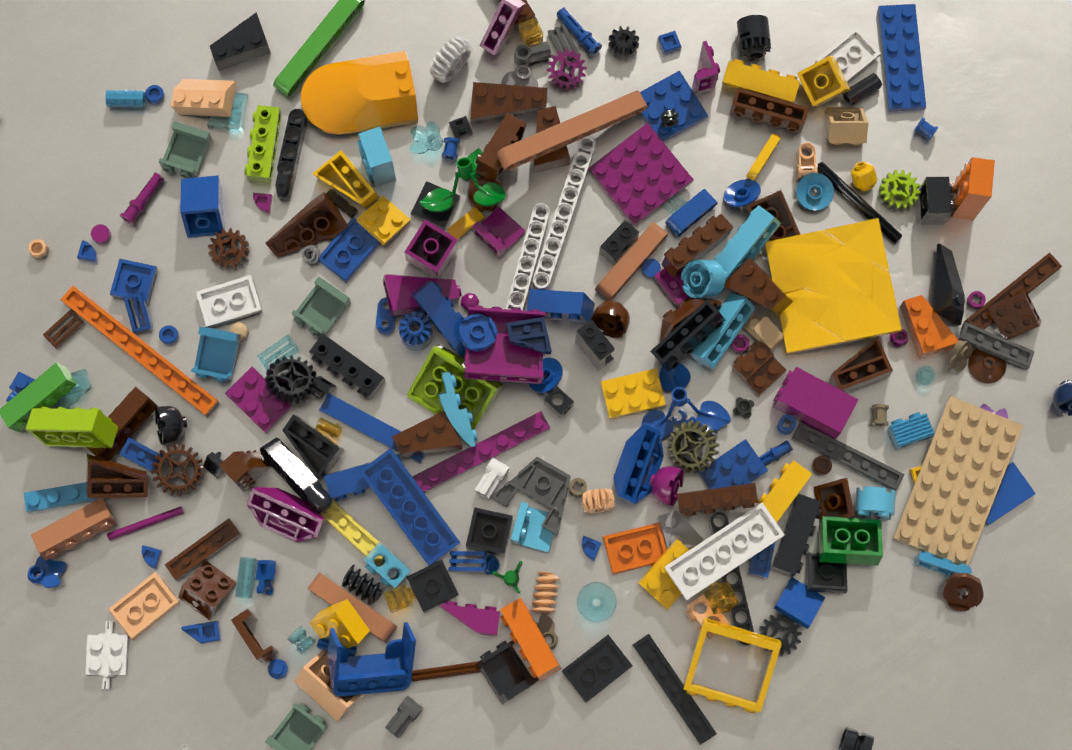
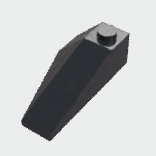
M937 244L933 311L959 326L964 315L965 294L953 252L942 244Z

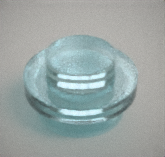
M922 366L918 369L916 377L921 384L929 385L935 380L936 372L930 366Z

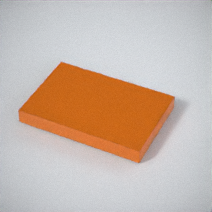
M660 522L603 536L612 575L654 565L667 550Z

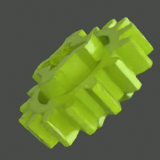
M894 170L893 175L888 173L886 178L882 179L879 189L883 191L880 192L879 196L885 197L882 202H888V208L893 205L896 211L899 207L904 211L907 206L911 208L913 202L916 203L919 199L917 196L920 195L921 191L917 189L921 185L915 184L917 177L911 178V172L906 175L904 170L900 174H898L897 170Z

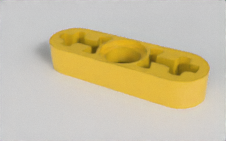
M775 133L771 135L747 173V178L753 181L757 179L782 137Z

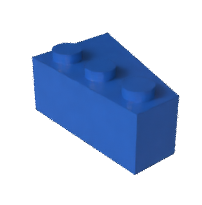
M530 289L526 311L537 309L541 312H546V319L586 324L591 320L595 303L584 292Z

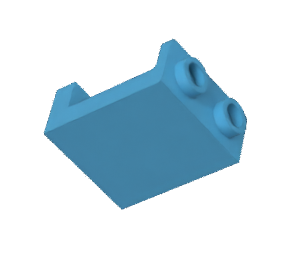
M199 327L198 334H200L195 366L191 372L196 373V377L207 379L208 376H213L215 381L220 382L232 379L241 334Z

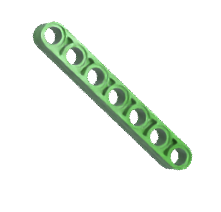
M339 0L276 77L273 87L288 97L292 96L360 12L365 0Z

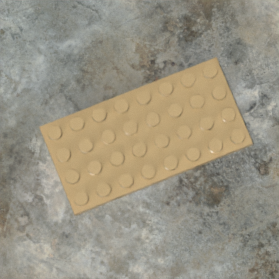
M949 396L893 539L924 552L932 553L938 558L949 559L953 561V564L960 565L963 563L966 566L969 565L1023 425Z

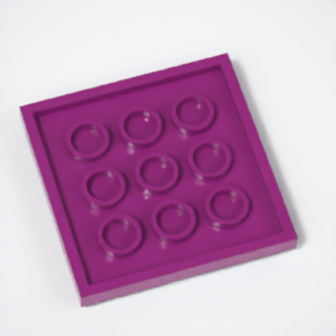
M648 123L589 167V171L634 227L694 181Z

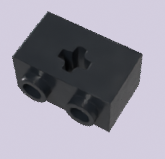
M624 220L600 246L599 254L614 265L638 239L639 231Z

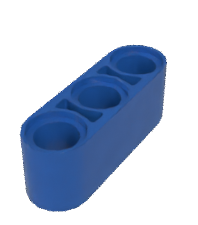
M703 189L672 214L665 224L679 237L709 213L718 202L706 189Z

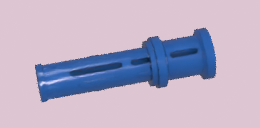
M565 7L557 12L556 16L578 38L579 45H583L590 56L595 55L602 48V44L598 43L592 37V33L586 31Z

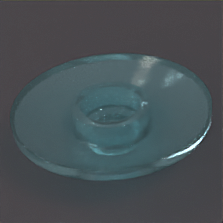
M590 583L579 592L577 598L578 609L582 616L590 621H604L616 609L617 600L615 593L604 583ZM595 599L600 601L599 606L593 605Z

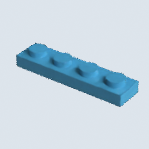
M86 482L24 493L27 513L89 503L100 499L87 498Z

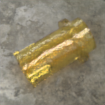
M322 417L318 420V422L325 426L317 423L316 429L330 434L332 438L339 437L342 431L340 424H334Z

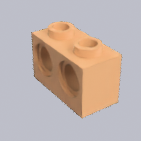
M707 592L686 606L688 610L686 614L692 622L695 620L699 625L698 631H700L704 617L730 625ZM697 604L704 605L705 613H697L695 606ZM709 631L706 634L708 639L716 635V633Z

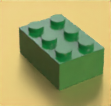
M822 516L818 526L820 562L879 565L883 557L881 520Z

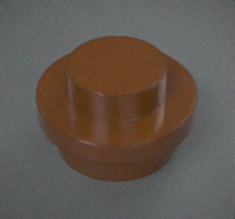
M818 456L814 459L812 467L817 474L826 475L832 469V462L826 456Z

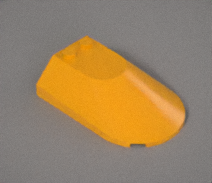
M405 51L321 66L309 75L302 87L301 106L306 118L311 124H314L326 133L340 135L368 131L377 127L382 129L418 123L416 94L409 60Z

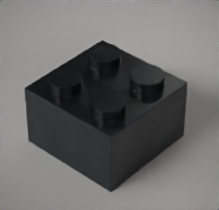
M926 177L919 188V191H921L919 195L921 225L944 224L954 211V202L951 201L950 195L953 192V185L950 183L949 177Z
M474 507L466 549L485 551L489 554L505 557L513 515Z

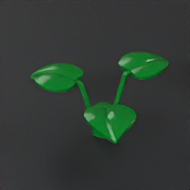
M478 148L469 156L457 160L458 172H455V181L451 194L448 189L437 188L429 192L420 201V205L432 212H444L452 208L455 204L452 197L455 196L459 177L463 180H470L472 178L476 188L479 190L474 194V201L480 206L488 207L501 203L505 200L506 194L503 188L496 183L488 182L483 187L479 186L475 175H479L475 173L477 167L475 161L478 155L483 152Z

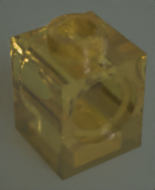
M536 17L519 24V34L525 45L529 46L543 42V32Z
M720 581L711 584L709 586L710 589L704 593L713 614L727 613L739 604L729 582L720 583Z
M406 584L383 593L391 613L414 605L412 599H415L411 587L407 589Z

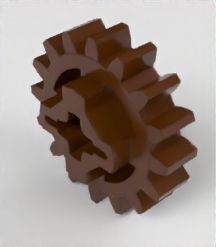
M232 228L228 232L222 229V234L216 232V238H210L213 244L208 245V248L212 250L208 252L209 256L213 257L211 259L212 262H218L219 268L224 265L226 270L231 265L236 269L237 263L242 266L241 260L248 259L245 253H250L249 248H246L249 246V243L245 241V235L240 236L239 230L233 233ZM238 241H239L240 244H241V250H239V248H237V246H238ZM217 248L221 250L220 256L217 255Z

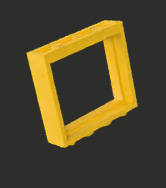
M704 617L683 689L687 690L686 692L690 695L697 696L700 694L706 696L705 698L710 701L716 702L720 700L730 707H736L737 705L743 707L747 712L755 713L757 711L761 713L781 648V640ZM707 631L772 650L757 702L692 683Z

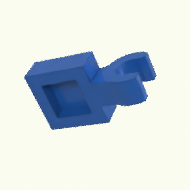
M18 372L9 387L13 392L9 394L6 401L9 402L35 379Z
M258 560L255 580H259L256 589L258 594H264V589L266 590L265 595L273 594V586L270 581H274L276 561Z

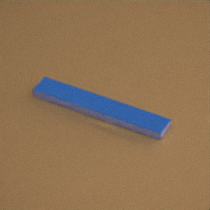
M331 394L327 395L319 411L399 453L392 436L401 431ZM426 455L408 458L421 464Z

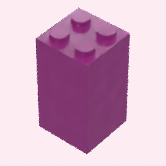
M425 219L404 252L406 261L431 277L440 278L458 250V239Z
M795 367L794 371L789 370L782 383L785 387H780L773 399L776 402L773 408L786 415H791L797 421H801L837 439L859 399Z

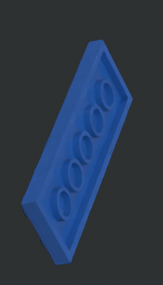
M916 5L879 6L878 17L888 111L925 110L926 98Z
M392 448L359 470L428 566L460 543Z

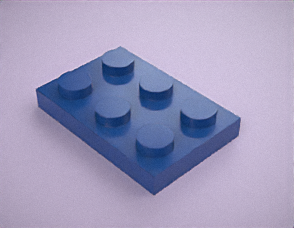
M746 439L721 455L715 462H711V467H706V470L702 472L698 471L709 489L752 483L768 472Z

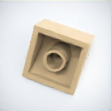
M826 107V131L829 143L834 145H841L842 143L860 145L861 143H867L869 122L863 107Z

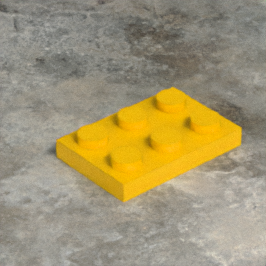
M657 368L601 381L610 419L666 406Z
M678 539L671 544L638 582L642 588L667 610L679 598L681 593L664 567L689 551Z

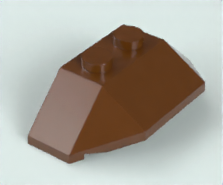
M684 299L678 304L679 308L675 311L669 310L665 313L661 323L659 343L707 299ZM708 299L717 310L720 309L722 305L720 301Z

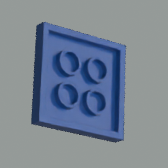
M680 70L640 92L648 106L641 115L663 142L708 118L707 112ZM667 110H673L679 114L677 118L679 123L672 127H661V114Z

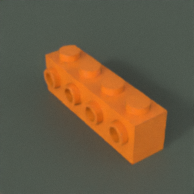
M521 597L500 609L503 614L500 618L505 627L509 626L512 630L510 636L515 644L519 643L522 648L519 652L524 661L528 659L531 665L528 669L534 678L538 677L542 681L562 669Z

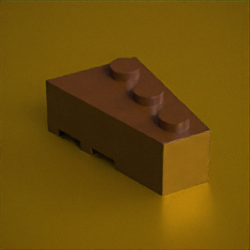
M750 258L724 285L731 292L745 296L748 300L778 315L793 302L759 265Z
M257 449L253 453L250 450L246 453L244 451L233 452L219 465L243 492L251 490L256 485L255 481L271 468Z
M87 454V498L148 497V476L146 471Z

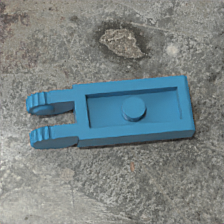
M920 552L915 556L914 564L947 576L956 572L972 573L970 566H966V564L956 565L949 559L936 558L929 552Z

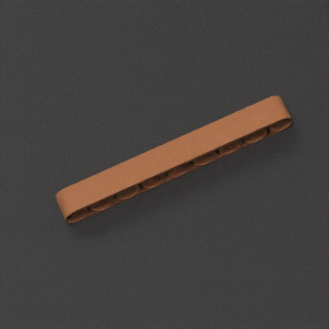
M637 90L500 149L496 156L504 171H509L645 111L648 106L640 91Z

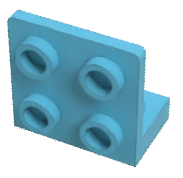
M521 502L511 536V543L549 552L554 534L541 526L549 512L529 507L528 503Z

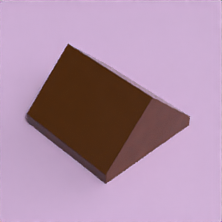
M847 478L814 487L816 500L821 501L819 506L822 508L820 521L822 516L855 517Z

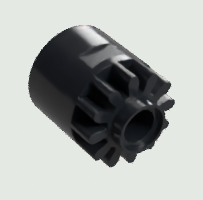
M749 15L740 18L737 21L740 54H743V56L748 55L750 59H757L766 55V52H770L771 40L768 17L764 15Z

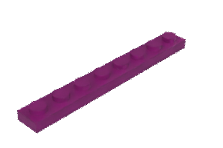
M542 411L475 444L474 447H469L412 477L423 492L426 493L550 429V426Z

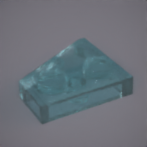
M86 369L71 373L77 385L55 404L56 409L58 407L67 409L72 404L74 405L82 395L92 388Z

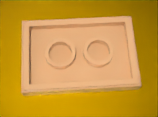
M154 572L108 610L130 639L134 640L180 602L157 572Z

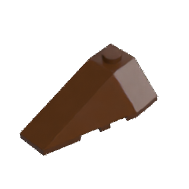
M781 188L746 205L749 214L759 205L781 222L780 226L769 238L770 241L801 235Z

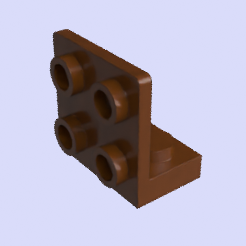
M1025 288L1018 290L1016 295L988 308L1002 338L1007 340L1039 327L1042 322Z
M205 561L182 584L178 598L210 620L215 614L217 605L236 586V582L208 561Z

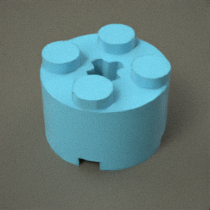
M715 260L691 261L685 265L681 274V280L684 279L683 289L692 298L717 297L724 288L727 272Z
M860 487L856 488L855 512L858 513L859 518L863 519L879 516L881 520H891V516H894L896 491L891 489V493L886 492V488L864 487L863 491H861Z

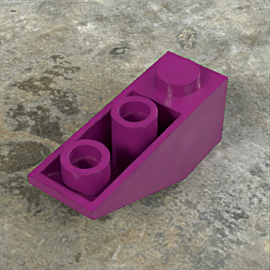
M446 601V604H441V609L475 633L497 637L500 611H496V607L485 606V609H479L475 604H465V607L457 606V602Z

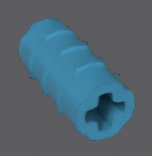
M126 89L106 90L105 100L107 107L136 108L145 107L146 105L145 91Z

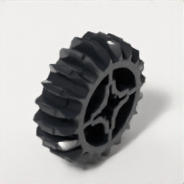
M284 355L282 361L277 358L275 364L271 363L270 369L266 371V390H270V396L275 395V401L281 399L282 405L285 401H288L290 406L293 402L299 405L301 400L306 402L307 397H312L316 389V385L312 383L316 377V371H312V365L307 366V360L301 362L300 356L296 360L293 355L290 356V359H287ZM288 370V372L278 375L280 372ZM305 386L304 388L298 391H294L296 388Z

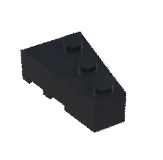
M257 12L210 45L218 71L271 53Z
M293 414L282 429L318 480L322 481L324 479V475H327L344 451V448L297 415Z

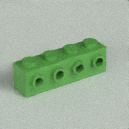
M56 362L0 408V415L9 429L20 432L26 429L32 408H49L55 405L77 383L67 367Z

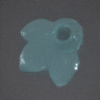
M429 121L426 127L416 126L412 128L411 135L415 142L409 149L418 154H423L428 150H439L443 144V138L439 134V126L435 122Z

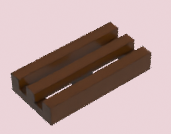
M70 309L43 336L58 349L85 323ZM71 316L74 317L71 321L64 325L52 338L50 337Z

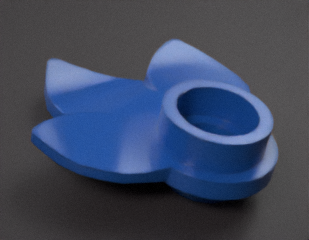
M40 555L35 565L29 568L27 577L33 584H41L45 588H54L61 584L58 577L63 574L67 564L63 561H52V559L45 561Z

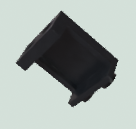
M590 320L576 331V344L598 371L614 360L611 353L614 352L615 348L593 320Z
M506 640L496 646L497 650L492 653L490 650L480 656L481 660L477 663L478 668L502 705L539 681L538 677L534 678L531 676L513 648L515 644L513 640L509 643Z

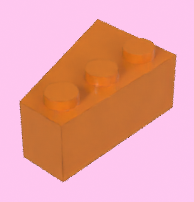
M923 295L904 300L900 305L919 359L953 349L959 341L939 315L933 311V308Z

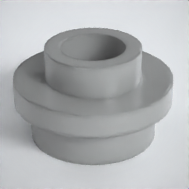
M314 245L305 247L302 251L304 261L308 264L317 263L320 259L319 248Z

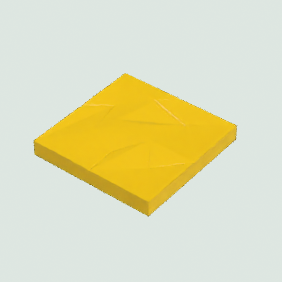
M878 218L765 243L772 280L793 301L779 315L788 355L902 332Z

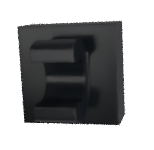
M466 116L449 122L454 138L460 140L473 135Z
M322 376L315 377L312 382L317 387L313 395L318 399L322 398L325 393H332L336 388V385Z
M211 452L208 454L203 465L216 478L223 474V469L219 466L223 462L220 459L221 452L216 454Z

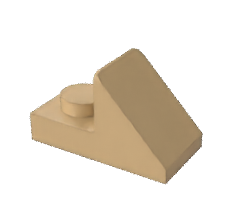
M755 314L743 326V330L759 342L761 341L771 350L784 338L783 333L766 316L762 319Z

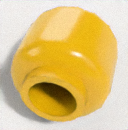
M859 162L851 170L852 181L857 189L867 191L872 189L877 183V174L872 164Z

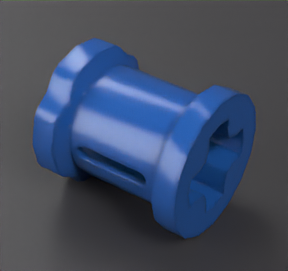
M923 117L914 131L921 133L930 141L939 127H934L925 121Z
M453 137L444 138L445 147L442 158L457 160V148L460 145V140Z
M791 415L782 416L778 421V432L784 435L791 434L796 427V419ZM784 421L786 424L790 423L789 428L787 426L783 427Z

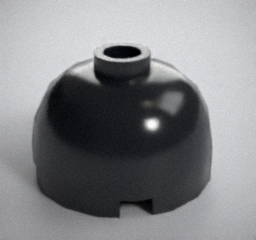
M172 406L155 408V423L158 425L159 431H157L160 444H171L178 441L183 435L184 428H187L186 417H182L180 411Z

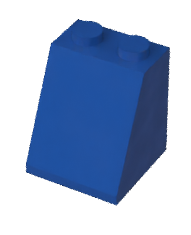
M219 175L181 179L180 213L187 238L215 235L216 232L222 234V229L225 230L222 187Z

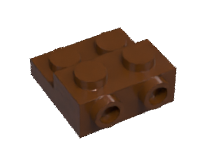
M761 341L758 344L752 343L747 348L748 353L744 357L742 355L738 356L733 363L735 365L732 368L736 375L758 397L786 372V369L775 359L774 354Z

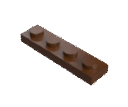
M228 518L167 562L165 566L173 578L178 581L239 537L241 533L231 519Z

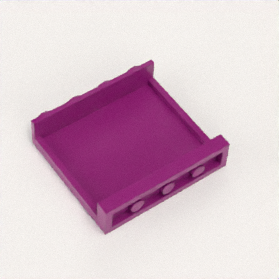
M480 305L468 307L467 316L480 313L483 316L490 317L496 324L497 336L494 344L485 351L476 352L465 347L464 379L541 384L544 370H542L543 353L510 344L506 323L541 317L545 318L546 312H541L537 309L522 311L519 308H512L510 310L502 309L501 307L483 308Z

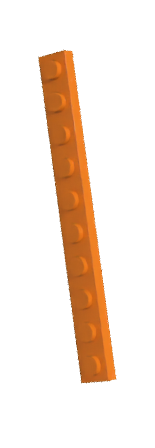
M72 286L60 299L206 417L218 404L219 401L76 287Z

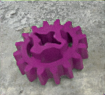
M564 49L563 54L558 50V56L551 55L553 61L547 62V64L551 65L550 68L546 69V71L551 72L548 79H554L553 85L559 83L558 88H562L563 85H565L566 89H569L570 85L575 88L576 82L582 83L580 77H586L582 73L583 70L587 69V67L582 66L585 60L579 59L580 53L575 56V50H571L568 53V50ZM565 56L571 57V58H573L575 61H574V62H569V61H567V59L565 58ZM558 61L559 66L558 69L555 70V64ZM564 64L571 67L568 70L569 73L562 71L565 68ZM578 68V74L575 77L574 72L575 69ZM564 76L568 82L561 81L558 77Z

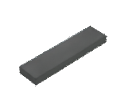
M967 322L963 323L958 337L959 341H967L976 349L1026 370L1030 368L1035 352Z

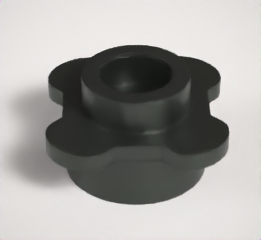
M673 110L663 112L661 114V127L677 125L679 123L677 120L679 114Z
M738 397L735 401L736 407L733 409L734 415L750 418L754 402Z

